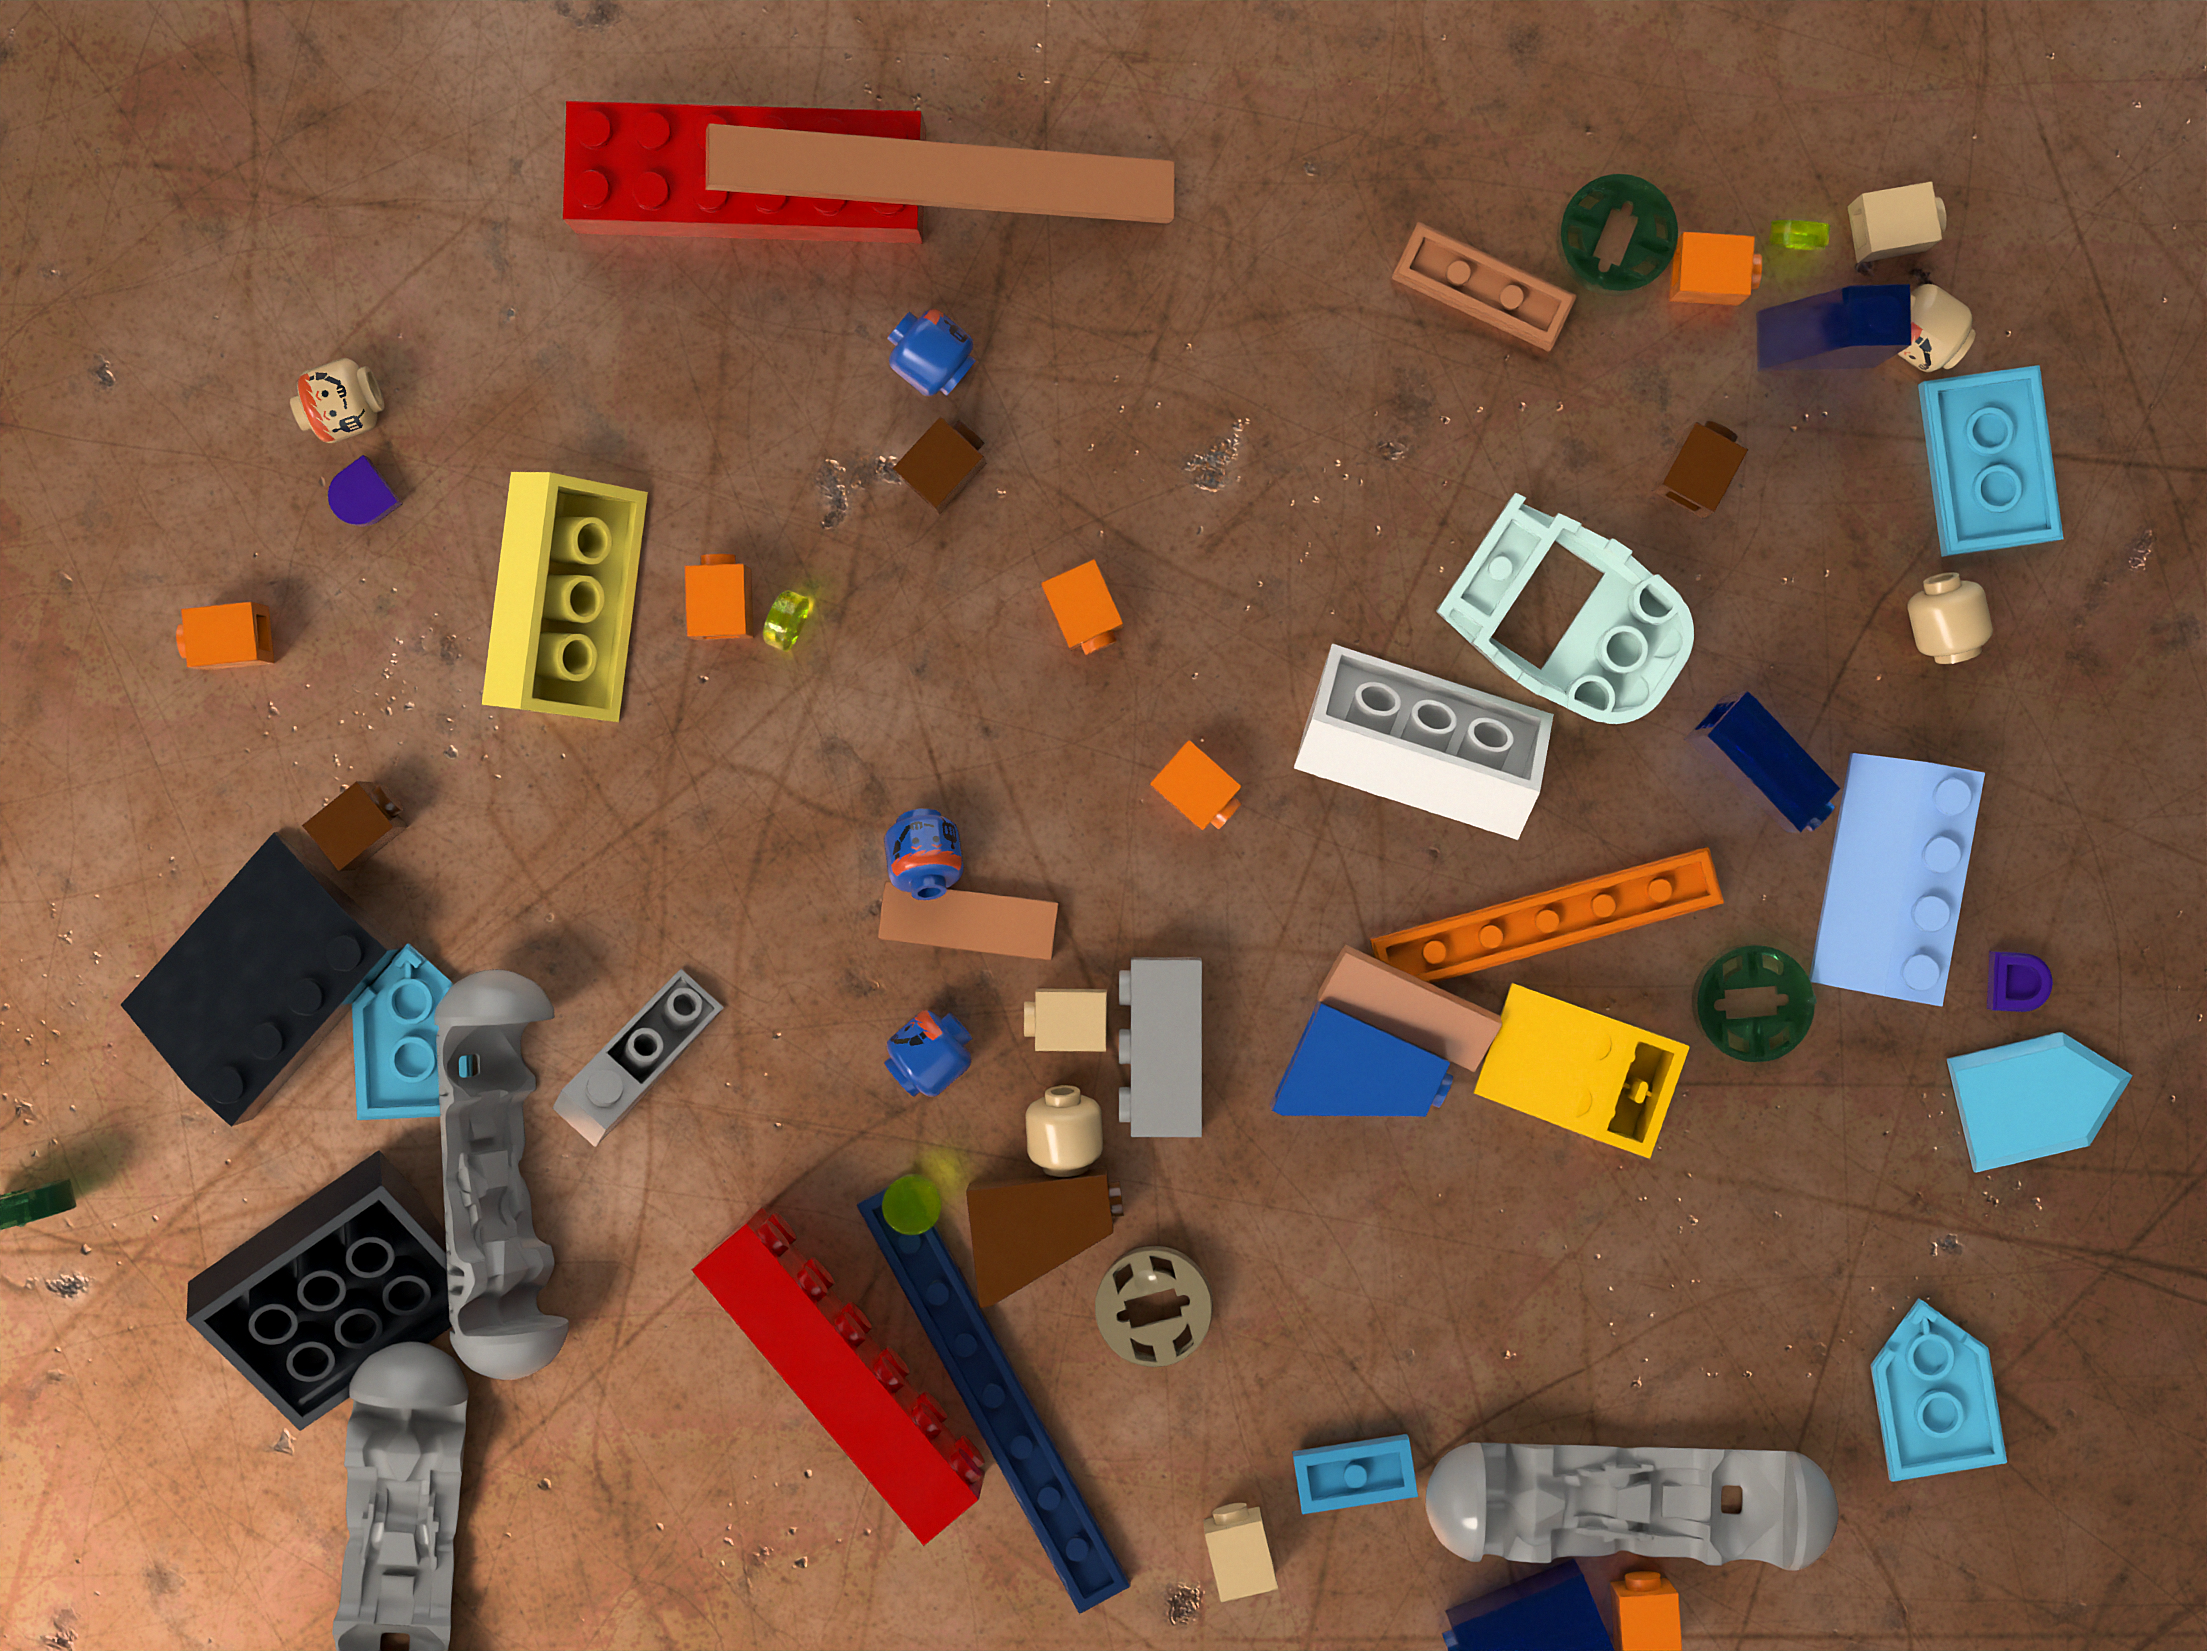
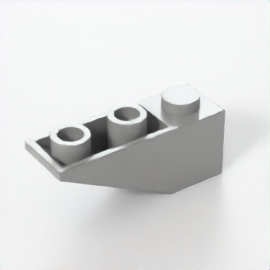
M680 969L561 1090L552 1109L596 1147L637 1105L724 1007Z

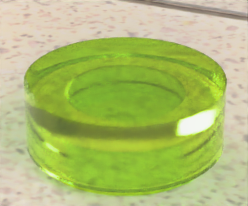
M1772 220L1769 243L1780 248L1824 250L1829 245L1831 225L1802 220Z
M790 590L782 592L777 597L764 626L763 638L766 644L784 652L792 648L807 618L809 609L808 598Z
M908 1174L896 1179L886 1190L882 1201V1211L887 1223L895 1231L905 1235H918L929 1230L936 1223L942 1209V1197L937 1186L927 1177L918 1174Z

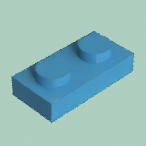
M1407 1434L1292 1451L1302 1514L1418 1497L1410 1441Z

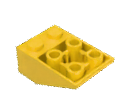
M1511 983L1500 1014L1502 1026L1488 1048L1473 1093L1650 1159L1690 1046Z

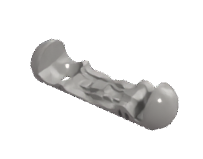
M490 969L471 974L451 986L436 1006L434 1015L435 1025L439 1026V1031L436 1035L449 1318L453 1325V1330L450 1331V1341L458 1357L473 1371L494 1379L515 1380L532 1375L549 1365L560 1352L569 1332V1320L564 1317L544 1315L537 1306L536 1297L538 1292L546 1286L553 1271L554 1256L551 1245L541 1242L535 1235L532 1225L531 1196L524 1178L519 1173L518 1167L526 1142L523 1103L526 1097L536 1090L535 1075L526 1067L521 1055V1036L529 1022L553 1019L555 1015L550 999L536 982L516 972ZM475 1054L478 1062L477 1075L460 1077V1057Z
M403 1342L390 1345L370 1355L357 1369L349 1386V1395L353 1399V1410L347 1425L344 1467L347 1468L348 1476L346 1520L350 1537L346 1545L342 1565L340 1604L336 1617L333 1620L332 1635L335 1640L336 1651H381V1634L385 1632L409 1634V1651H448L454 1573L453 1539L458 1520L466 1431V1406L469 1398V1389L464 1374L453 1357L428 1344Z
M1468 1442L1447 1452L1439 1460L1429 1478L1425 1497L1429 1523L1439 1542L1454 1554L1471 1562H1481L1483 1555L1494 1554L1510 1561L1551 1563L1557 1557H1599L1625 1550L1633 1554L1649 1557H1689L1702 1561L1706 1565L1719 1566L1739 1559L1759 1560L1774 1564L1785 1570L1798 1571L1810 1566L1826 1552L1835 1535L1839 1516L1836 1494L1824 1471L1810 1458L1795 1451L1662 1447L1620 1448L1612 1446ZM1733 1485L1742 1487L1741 1513L1724 1514L1721 1512V1490L1723 1486Z

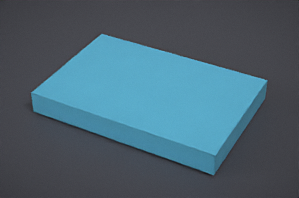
M2040 365L1929 380L1918 384L1941 556L1946 557L2064 539Z

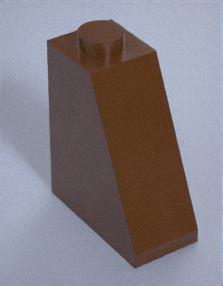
M1098 1168L1070 1177H1056L1046 1174L969 1183L966 1196L979 1307H992L1113 1234V1217L1124 1216L1120 1181L1109 1182L1107 1168Z

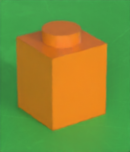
M1683 232L1672 245L1669 301L1739 306L1751 296V290L1758 289L1761 281L1762 256L1761 254H1754L1755 236Z
M734 554L701 555V565L685 566L687 637L695 640L754 638L751 568L745 564H736V555Z
M1095 559L1041 583L1070 651L1082 647L1085 655H1089L1117 642L1114 632L1124 628L1123 622Z
M242 602L181 609L183 624L177 626L176 642L181 657L186 659L187 668L216 670L275 663L269 606L255 602Z
M1190 740L1184 744L1149 784L1201 831L1209 823L1219 830L1242 804L1234 797L1242 786Z
M1636 1571L1626 1574L1625 1581L1610 1582L1614 1651H1682L1679 1596L1668 1578H1661V1575L1657 1572Z

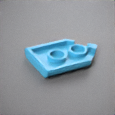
M410 943L405 945L384 972L352 1004L357 1120L440 1117L436 1035L439 1031V1026L435 1025L434 1015L436 1006L454 984ZM472 1055L460 1057V1077L473 1076Z
M2056 1032L1946 1059L1973 1172L1975 1173L2090 1146L2133 1076L2063 1032Z
M1918 1298L1870 1365L1889 1480L1894 1482L2007 1463L1988 1347Z

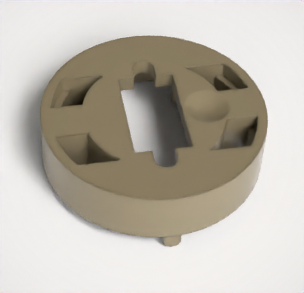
M1164 1246L1140 1247L1119 1257L1105 1273L1095 1300L1097 1325L1106 1343L1125 1360L1146 1367L1168 1366L1183 1360L1193 1353L1206 1336L1213 1312L1211 1285L1202 1269L1184 1253ZM1153 1258L1172 1261L1174 1272L1166 1268L1156 1267ZM1131 1264L1133 1274L1120 1289L1116 1274L1125 1266ZM1175 1288L1177 1296L1187 1295L1190 1298L1189 1304L1180 1307L1182 1315L1132 1328L1130 1319L1121 1321L1117 1317L1118 1312L1127 1309L1125 1301ZM1189 1324L1192 1338L1185 1345L1178 1348L1176 1338ZM1135 1341L1153 1346L1155 1354L1137 1351Z

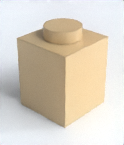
M1932 181L1863 193L1847 206L1857 263L1926 252L1942 240L1941 233L1946 229L1945 206L1940 197L1935 198Z
M1037 988L1035 1002L1024 1003V1037H1035V1051L1106 1052L1107 989Z
M1233 1503L1215 1509L1212 1512V1518L1203 1519L1204 1534L1221 1603L1278 1590L1275 1569L1259 1506L1248 1509L1246 1503Z

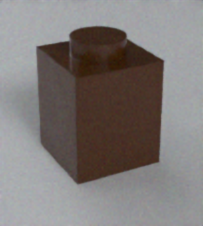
M940 416L892 469L899 478L940 515L987 464L984 456L978 452L985 443L961 420H958L951 427Z
M1706 421L1704 426L1695 422L1684 430L1652 491L1693 514L1705 518L1716 511L1748 449L1735 443L1738 436L1727 427L1713 421Z
M356 781L302 825L338 871L356 870L408 828L407 824L398 815L404 808L392 791L382 783L376 787L373 782Z

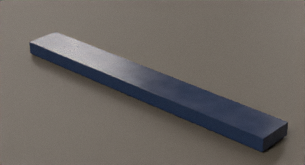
M908 1175L858 1202L856 1206L1078 1613L1081 1614L1131 1587L1128 1575L984 1311L979 1307L978 1300L910 1176Z

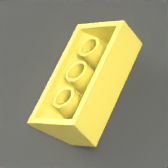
M511 472L482 705L619 722L648 492L551 472Z

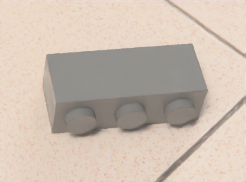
M1131 957V970H1119V1005H1131V1029H1119V1064H1131V1087H1119V1122H1131V1137H1202L1201 957Z

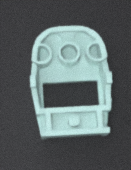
M1515 493L1506 503L1505 508L1442 603L1436 609V612L1496 668L1536 695L1545 697L1597 722L1621 724L1643 717L1663 699L1690 656L1694 641V625L1687 604L1683 602L1681 595L1660 575L1650 573L1631 556L1633 551L1613 538L1608 540L1582 527V523L1560 513L1552 517L1523 504L1526 497ZM1556 541L1571 553L1602 572L1603 576L1540 670L1491 636L1553 542Z

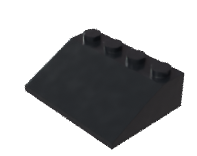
M274 832L121 1003V1006L187 1088L232 1127L253 1120L352 1009L353 1002L367 987L374 983L405 946L278 832Z
M378 1150L188 1281L186 1320L301 1431L350 1397V1382L357 1369L370 1355L390 1345L403 1342L428 1344L453 1326L449 1318L446 1232L417 1190Z

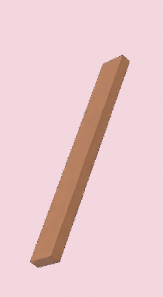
M709 124L706 128V190L1166 224L1174 220V161Z

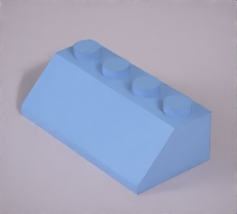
M1850 753L1809 982L1943 1006L1985 772L1923 761Z

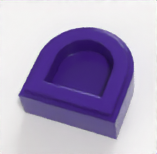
M364 455L340 471L331 481L328 490V502L333 513L340 520L354 526L366 527L373 525L402 505V502L371 460Z
M1989 951L1987 1009L2027 1012L2039 1008L2046 1002L2052 991L2053 979L2050 969L2043 960L2027 953Z

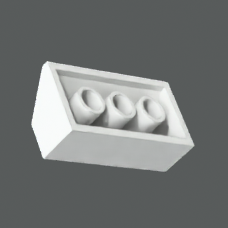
M1332 644L1304 728L1294 768L1518 840L1541 790L1554 714Z

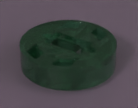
M1628 174L1602 176L1583 186L1564 209L1557 228V249L1561 262L1568 274L1585 289L1605 296L1629 295L1650 285L1670 263L1678 241V223L1674 209L1667 197L1649 181ZM1587 196L1600 200L1591 209L1579 205ZM1624 203H1629L1632 206L1630 217L1638 220L1619 266L1611 263L1607 272H1601L1598 268L1601 259L1593 256L1610 211L1613 209L1619 212ZM1656 223L1665 227V239L1657 237ZM1568 231L1578 234L1579 249L1569 245ZM1643 261L1655 265V268L1647 275L1633 270L1641 265Z
M1756 944L1737 945L1715 955L1699 973L1692 993L1693 1016L1702 1036L1721 1053L1745 1062L1771 1061L1792 1051L1806 1036L1813 1020L1815 1004L1817 1002L1809 977L1798 962L1778 949ZM1763 955L1777 960L1778 974L1763 967ZM1736 957L1737 968L1723 976V964ZM1775 986V994H1785L1788 999L1785 1005L1776 1006V1015L1727 1018L1726 1010H1716L1714 1008L1716 1000L1725 999L1724 990ZM1782 1031L1783 1041L1770 1048L1769 1039ZM1728 1032L1743 1039L1744 1051L1736 1050L1729 1046Z
M70 1178L0 1194V1230L14 1226L22 1228L26 1223L76 1208L77 1204Z

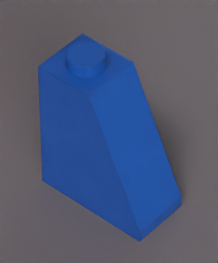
M1317 1000L1270 1102V1107L1272 1111L1282 1116L1426 1117L1431 1105L1439 1108L1444 1102L1451 1087L1453 1076L1446 1073L1450 1062L1445 1058Z

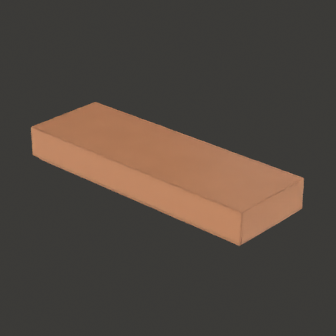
M1420 222L1417 223L1392 276V279L1549 352L1553 348L1577 297L1573 293Z
M885 881L878 939L1052 960L1059 902L946 888L947 892L939 898L918 900L913 898L911 893L901 891L893 886L891 881Z
M1347 945L1343 946L1318 991V1000L1473 1072L1476 1071L1502 1026L1501 1016Z

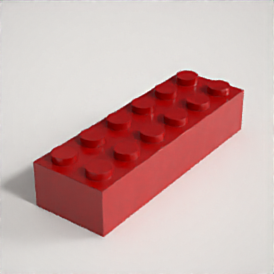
M566 101L563 220L576 234L923 244L924 206L706 190V128L709 124L926 141V125L921 111Z
M761 1207L710 1250L691 1270L915 1537L925 1546L979 1500L985 1476L981 1466L985 1463V1460L976 1446L966 1436L963 1435L957 1440L943 1423L948 1417L939 1402L927 1391L920 1395L905 1377L910 1374V1371L902 1358L889 1346L882 1350L868 1334L872 1329V1325L865 1314L851 1301L844 1305L830 1289L835 1282L827 1269L814 1257L807 1261L793 1245V1242L797 1240V1236L790 1225L778 1213L774 1212L769 1216Z

